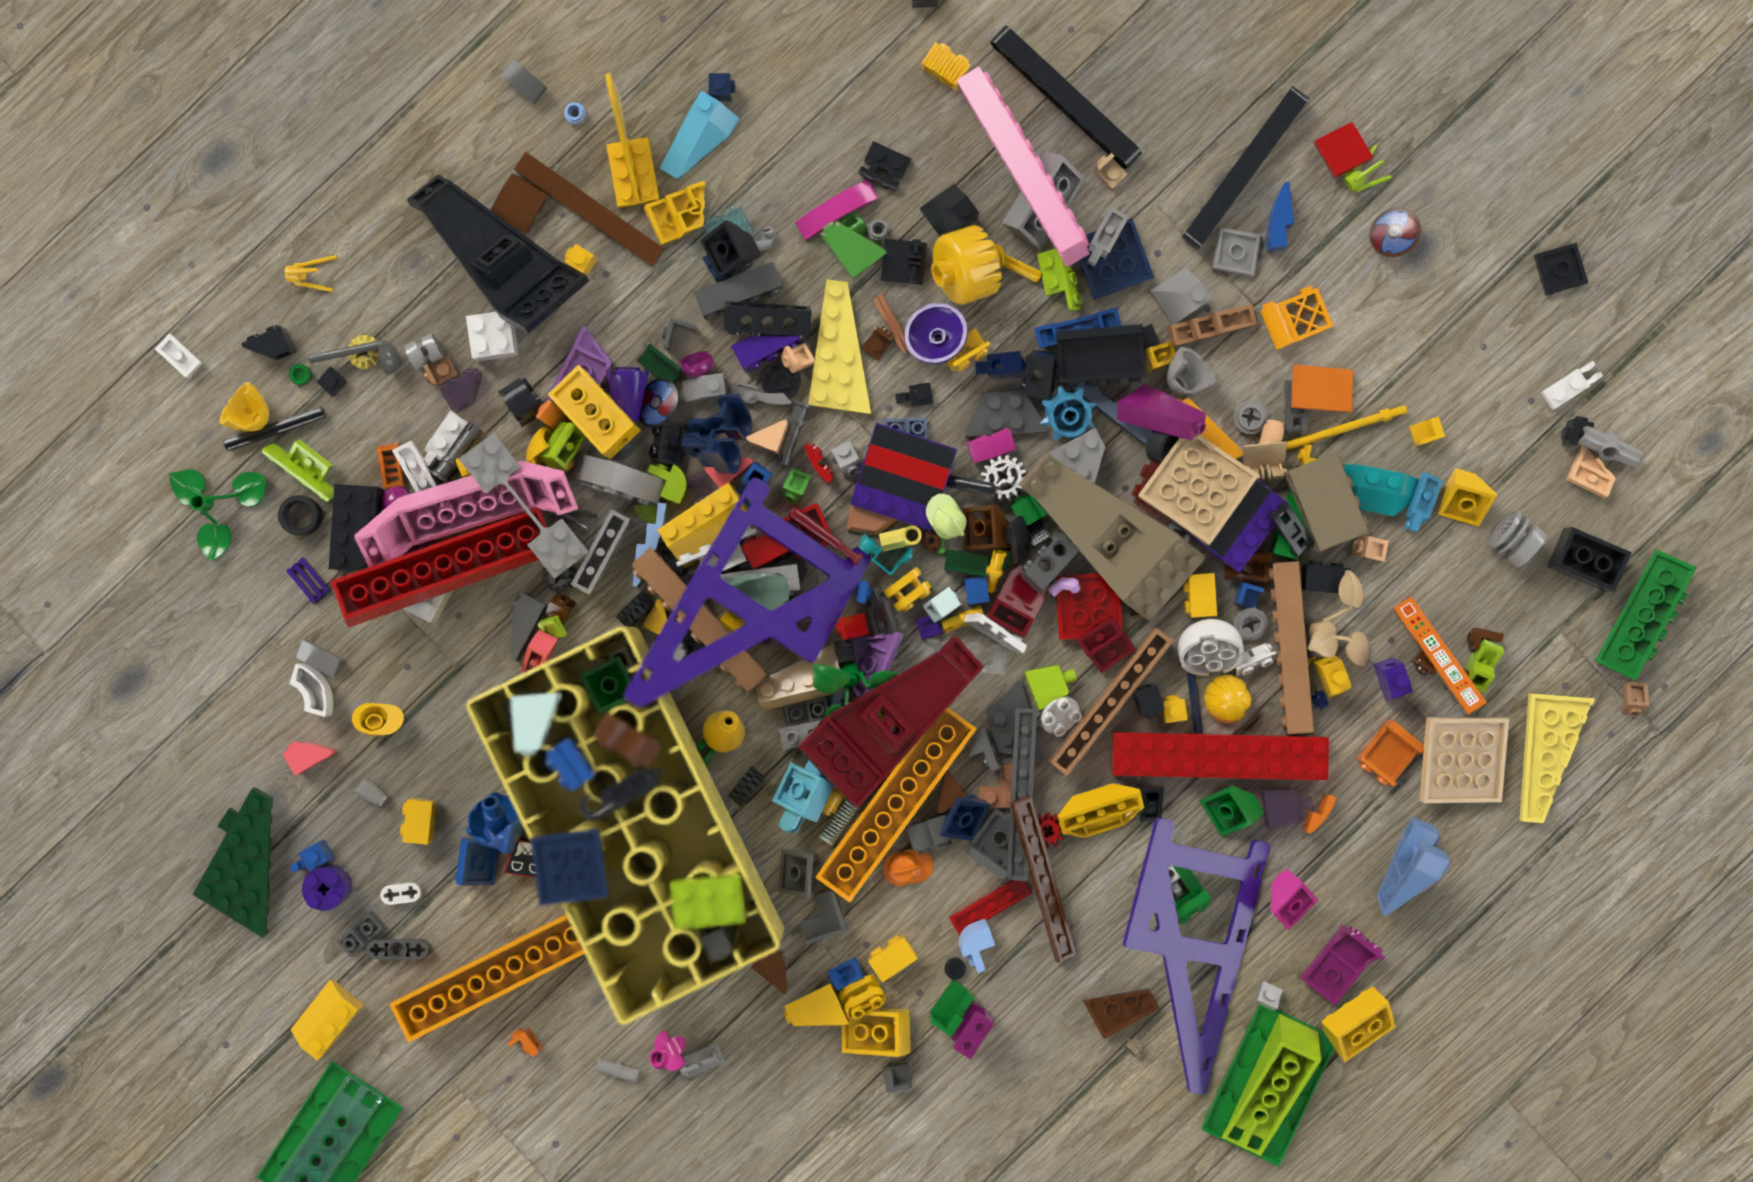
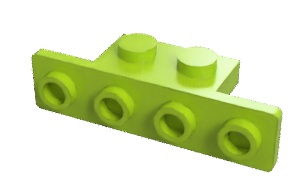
M1056 249L1037 254L1046 296L1065 291L1069 310L1080 311L1082 298L1077 290V276L1073 272L1072 265L1066 267Z
M300 439L294 442L289 453L275 443L262 449L261 452L270 461L278 464L286 473L294 476L302 485L311 489L322 500L327 502L333 501L334 487L325 481L333 464Z

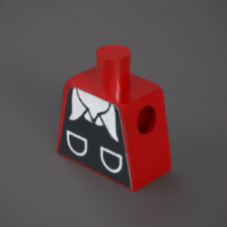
M527 832L526 838H520L516 842V847L510 853L504 873L536 878L531 840Z

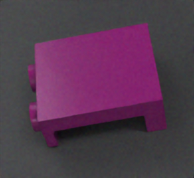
M972 1002L963 1017V1021L951 1036V1039L955 1041L954 1050L970 1060L973 1058L994 1025L990 1011L976 1002Z

